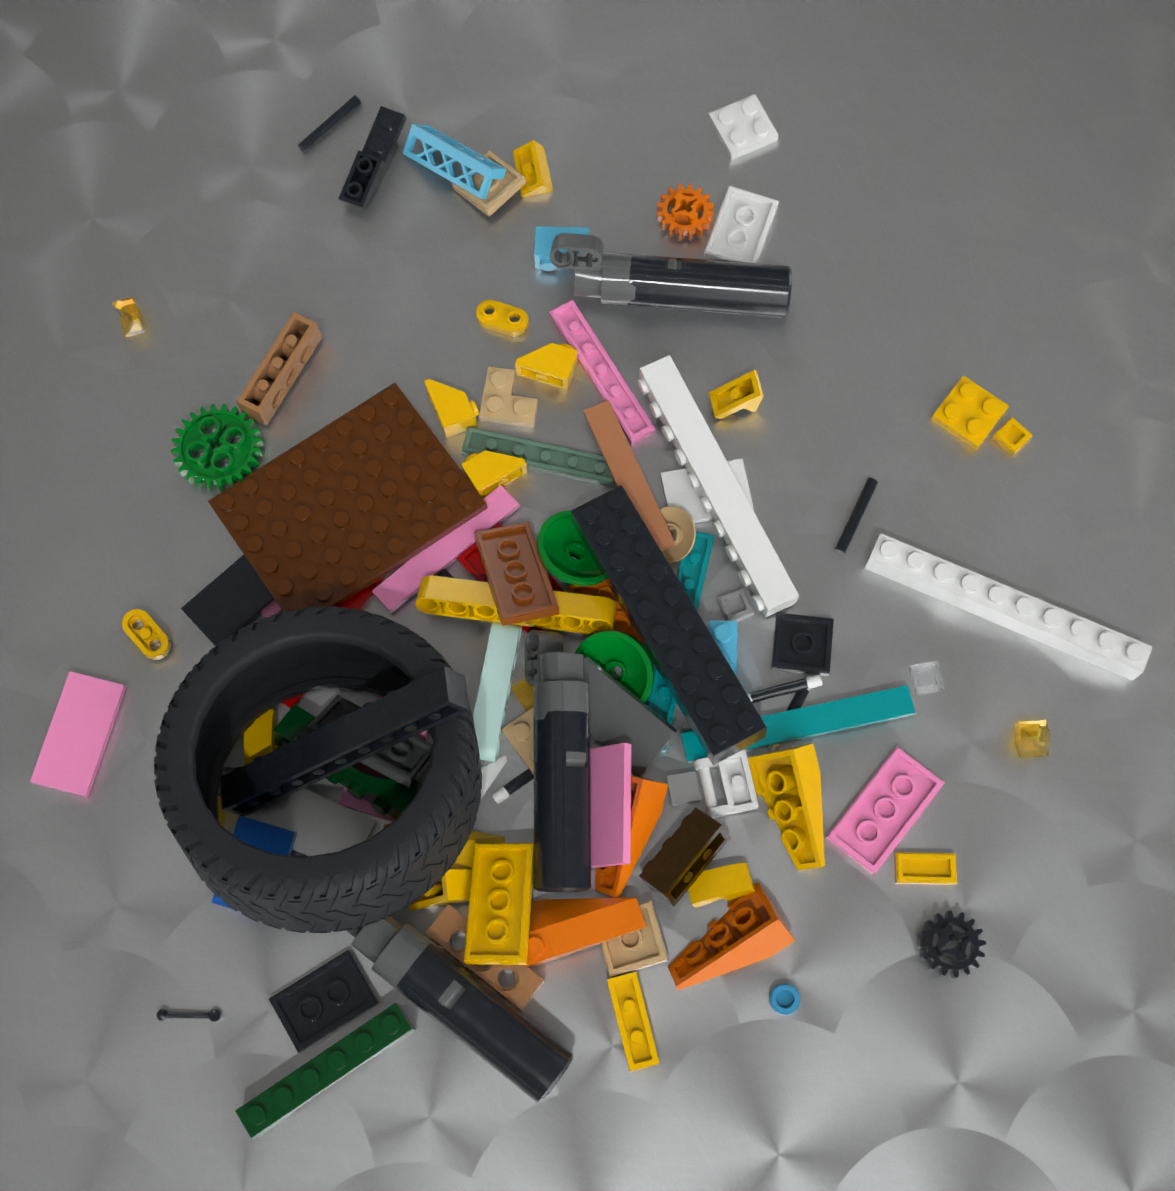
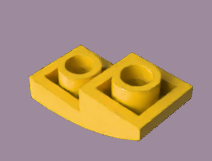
M274 709L268 710L257 718L244 732V765L252 762L256 757L264 756L274 751L277 747L273 733L277 722V714Z
M745 862L703 871L688 889L691 904L698 908L723 898L726 901H730L753 893L755 889L748 864Z

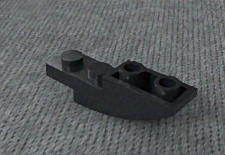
M380 106L363 150H358L338 198L340 201L364 209L383 181L399 147L397 141L407 119L405 114Z

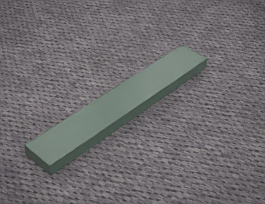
M468 426L461 451L464 456H469L473 453L479 454L485 450L523 458L529 470L613 488L617 487L603 456L600 454Z

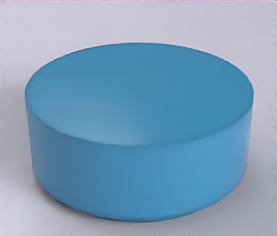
M787 983L775 986L769 994L770 1007L780 1015H789L795 1012L800 1004L798 990Z

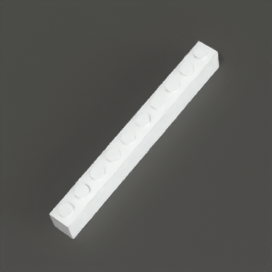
M668 355L641 367L639 379L637 380L638 387L643 395H648L651 401L649 406L655 418L659 417L663 423L662 432L666 440L673 442L676 448L674 450L675 457L681 466L685 465L688 471L687 479L693 489H698L701 498H699L700 504L706 514L710 512L714 520L712 525L716 535L719 538L723 537L727 544L725 547L726 553L731 562L736 561L740 569L738 575L742 584L745 587L749 586L753 593L751 599L758 612L762 611L766 618L796 604L799 597L797 590L671 356Z
M882 533L879 534L865 566L867 570L1132 681L1144 672L1153 647Z

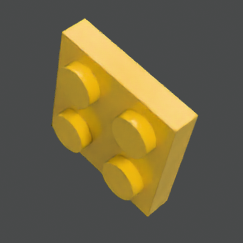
M963 375L930 420L974 450H977L1007 411L1009 405Z

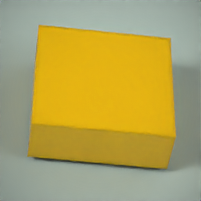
M1011 417L993 435L992 439L1013 456L1033 435Z

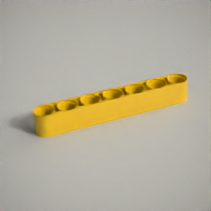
M425 576L421 579L415 603L419 611L426 614L501 623L488 582L440 576ZM553 591L559 606V615L512 624L593 635L598 632L613 630L617 606L612 599L606 597Z

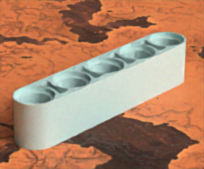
M492 622L473 714L480 760L496 762L502 737L501 729L504 727L522 633V626L510 624L502 626L501 623Z

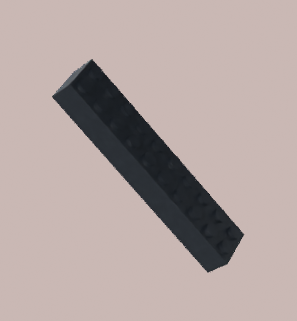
M620 485L571 510L572 522L637 636L648 651L655 667L712 765L766 737V725L623 486Z

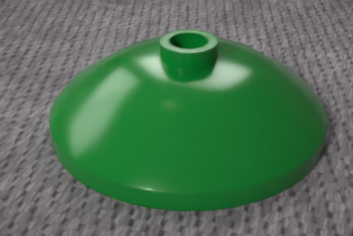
M571 510L558 512L550 516L541 526L537 536V551L544 566L557 578L573 585L591 586L605 581L573 525Z
M607 630L591 635L578 646L574 654H583V659L589 657L645 703L648 700L654 685V666L648 651L636 638L621 631ZM616 666L622 669L621 676L616 673Z

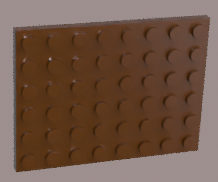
M396 383L391 384L252 472V474L243 478L244 481H238L233 487L230 486L208 500L214 512L283 612L308 607L328 608L330 606H340L488 508L486 502Z

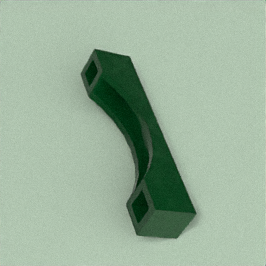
M294 704L273 730L276 746H285L295 741L297 737L307 735V727L316 717ZM352 766L326 777L332 784L337 785L340 783L346 787L347 791L358 800L363 798L371 803L372 808L379 814L384 816L388 814L395 819L415 797L421 785L416 780L408 788L395 780L371 776Z
M394 1003L235 1110L249 1136L251 1138H259L322 1091L374 1057L390 1049L416 1030L400 1004Z

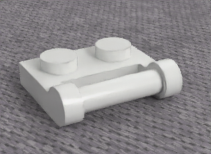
M741 750L715 765H712L708 757L693 762L695 771L699 772L707 807L704 810L705 814L715 819L759 808L745 750ZM717 766L726 799V805L718 806L710 768Z

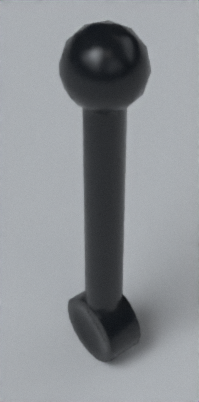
M160 1009L156 1017L159 1021H165L167 1018H197L217 1022L221 1019V1012L217 1009H213L210 1012H168L166 1009Z

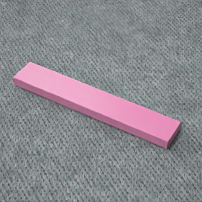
M572 299L549 311V316L567 344L578 350V361L603 401L609 400L621 428L631 445L655 433L656 428L574 300Z
M502 485L483 499L488 507L486 510L411 558L372 590L373 595L390 614L418 592L423 577L437 576L439 572L449 567L457 560L458 556L474 544V532L491 529L498 522L502 523L520 508L519 503Z

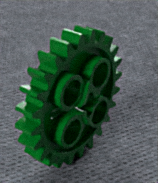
M212 404L209 412H206L203 406L200 407L201 414L198 416L194 412H190L193 419L190 422L185 419L181 420L185 428L175 429L180 438L172 439L176 448L171 449V453L174 457H177L173 462L176 467H180L178 469L181 476H186L189 484L195 481L198 489H201L206 484L209 492H212L214 486L217 485L219 490L223 492L225 484L233 487L235 480L242 482L244 481V474H252L251 466L259 467L260 464L255 457L263 456L259 447L264 446L261 438H258L261 436L258 428H255L254 420H248L249 417L245 411L239 415V410L236 406L229 412L226 404H223L220 410H217L216 406ZM216 428L214 433L206 434L208 429ZM242 437L237 444H230L232 439ZM204 451L200 458H193L197 452ZM230 461L225 468H218L221 462Z

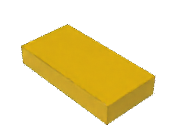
M896 852L894 854L895 884H957L956 854Z

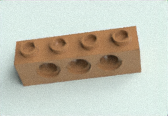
M292 313L236 401L241 412L245 411L249 418L267 427L322 339L316 322L298 313Z
M448 904L425 934L440 948L451 954L465 968L476 974L490 988L501 994L515 1008L517 1007L523 1011L544 984V980L530 968L526 967V965H489L487 968L481 969L475 964H465V947L459 950L454 949L451 941L456 934L462 933L466 935L468 919ZM505 971H511L516 976L515 983L508 988H504L499 984V976Z

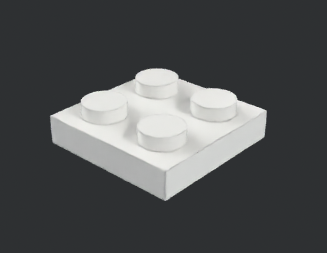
M756 94L708 114V120L731 160L778 141L779 135Z

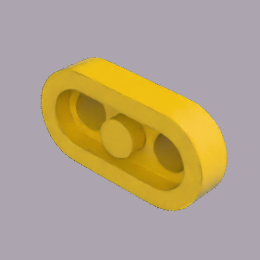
M485 300L477 306V321L486 329L512 337H519L528 330V315L520 308L495 300ZM489 309L494 311L492 314L485 313ZM514 317L520 319L518 322L510 321Z
M133 609L125 614L122 620V628L141 652L151 660H160L166 657L171 649L170 639L149 614L141 609ZM143 622V627L135 630L136 624ZM160 642L161 647L158 650H153V645Z

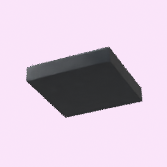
M777 612L771 670L829 676L834 619Z

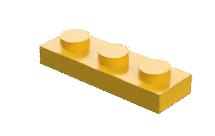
M633 972L607 979L629 1072L660 1064L637 973Z

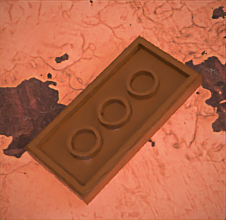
M529 522L474 532V540L502 626L559 615V606L545 566L539 557L537 543Z

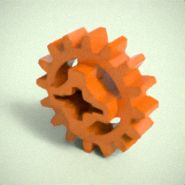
M678 184V190L676 191L671 187L668 188V196L662 194L660 203H657V222H661L660 229H669V237L678 234L679 241L682 240L683 236H687L689 241H692L693 234L695 233L697 236L702 237L703 229L709 230L710 223L714 219V203L709 202L710 195L702 196L701 187L696 191L692 190V184H689L687 189H683V186ZM672 205L671 213L668 214V209ZM700 211H702L703 215L699 220L698 216L700 215Z

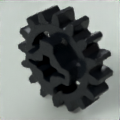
M952 910L945 913V919L940 913L934 915L935 923L930 920L924 923L928 931L919 932V936L924 938L925 942L918 944V948L925 949L926 951L921 960L930 959L931 964L928 969L931 971L937 967L940 968L939 976L944 977L950 971L952 979L958 978L959 970L964 976L969 975L970 970L968 966L977 969L980 965L975 959L985 957V953L980 951L979 947L986 945V941L978 939V935L983 930L973 929L974 919L965 922L963 912L959 913L956 918H954ZM952 925L962 928L965 932L961 933L954 930ZM936 932L938 935V941L936 946L933 947L932 941L934 933ZM962 939V942L957 943V946L954 948L941 950L949 941ZM971 942V951L969 956H967L965 951L968 943ZM938 957L948 958L954 965L944 963Z

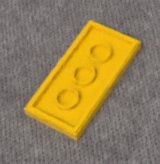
M474 843L464 953L465 964L527 965L534 872V843Z

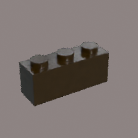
M695 807L689 815L684 817L676 832L665 840L657 855L646 863L639 877L650 890L675 907L731 837L722 824Z

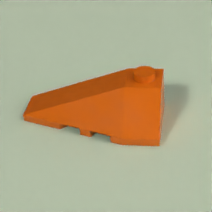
M631 774L630 864L596 868V891L620 898L662 813L668 784Z
M759 882L753 885L755 892L733 899L727 905L729 910L719 921L713 919L707 926L710 930L699 941H692L668 966L678 990L770 958L795 941L785 921Z
M541 899L531 903L526 967H536L646 928L638 899Z

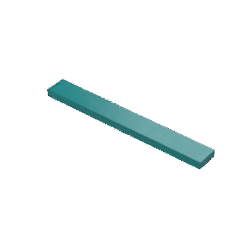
M696 531L695 542L690 553L680 560L676 575L697 611L715 536ZM655 667L654 685L646 705L672 725L676 701ZM667 745L662 750V752L665 753Z
M906 685L761 716L767 727L766 737L743 750H754L912 716L916 712L909 687ZM693 731L681 733L680 736L687 764L708 757Z

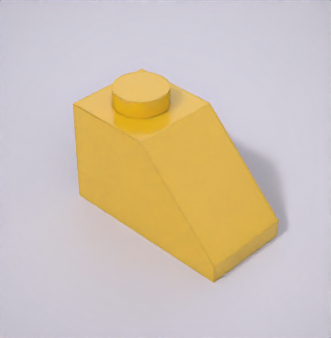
M550 343L518 358L515 363L516 375L568 390L578 364V350H575L568 344L561 343L558 345Z
M431 379L424 380L426 392L446 439L467 431L468 426L477 427L476 416H479L477 406L474 400H468L465 392Z
M486 450L479 454L473 453L464 460V463L461 464L462 472L483 499L500 485L505 487L527 474V463L523 458Z
M449 869L438 883L421 898L409 905V911L445 907L448 904L452 906L468 902L470 898L472 869Z

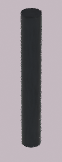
M356 95L349 99L298 144L299 149L306 153L361 104L360 99Z
M873 478L867 479L834 549L836 553L845 555L878 484L877 480Z

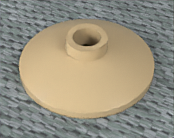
M668 506L661 508L660 511L672 537L675 531L677 536L674 540L675 546L662 551L668 563H674L682 560L690 553L695 542L696 529L693 519L685 510L679 507Z

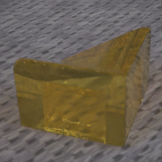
M130 297L113 302V306L120 316L124 336L131 337L144 333L145 329L140 309L134 299Z
M1047 721L1017 722L1014 744L1018 756L1021 758L1049 756L1051 734Z

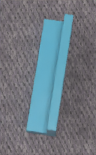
M412 124L402 153L480 199H486L492 180L504 179L507 170L428 124ZM416 139L421 140L424 152L420 154L413 151ZM438 150L441 152L444 161L440 165L435 164L432 155L433 152ZM456 162L461 163L464 172L459 177L455 176L452 164ZM477 173L484 176L480 189L475 187L472 175Z

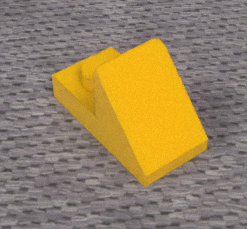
M752 370L708 392L714 416L718 419L725 418L743 408L755 412L763 398L756 370Z

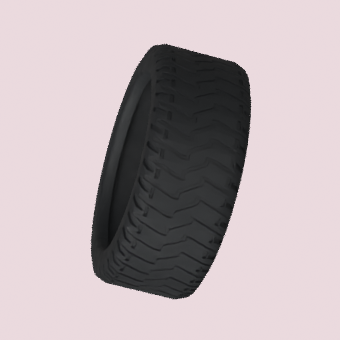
M336 606L294 609L293 611L288 610L282 612V614L260 619L259 622H253L249 626L239 629L237 633L229 635L227 639H223L216 647L209 650V653L205 654L199 663L193 666L192 671L188 672L185 676V679L178 686L179 689L175 691L167 707L168 711L164 713L160 734L157 735L156 757H154V775H156L154 783L157 798L160 799L158 803L164 819L168 822V828L200 879L206 882V886L216 897L222 898V901L233 910L242 912V915L256 922L261 921L265 925L277 929L285 928L287 931L331 933V931L356 929V927L378 922L403 910L438 883L455 863L469 839L481 800L482 770L470 705L468 711L427 730L433 740L428 770L415 797L392 823L368 840L339 852L304 857L274 854L244 843L220 825L218 817L217 792L224 764L237 740L257 718L279 703L311 691L344 688L365 690L384 697L386 693L398 690L408 685L412 680L431 674L436 668L448 667L453 670L442 654L424 638L406 626L384 616L364 610Z

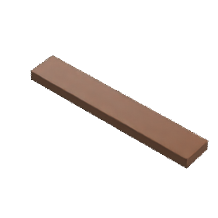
M609 400L583 410L586 421L616 486H623L660 550L664 551L675 546L674 539Z

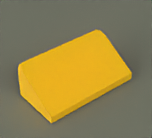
M532 140L513 150L516 171L522 174L527 182L520 188L521 196L530 197L552 192L553 187L544 147L535 140Z

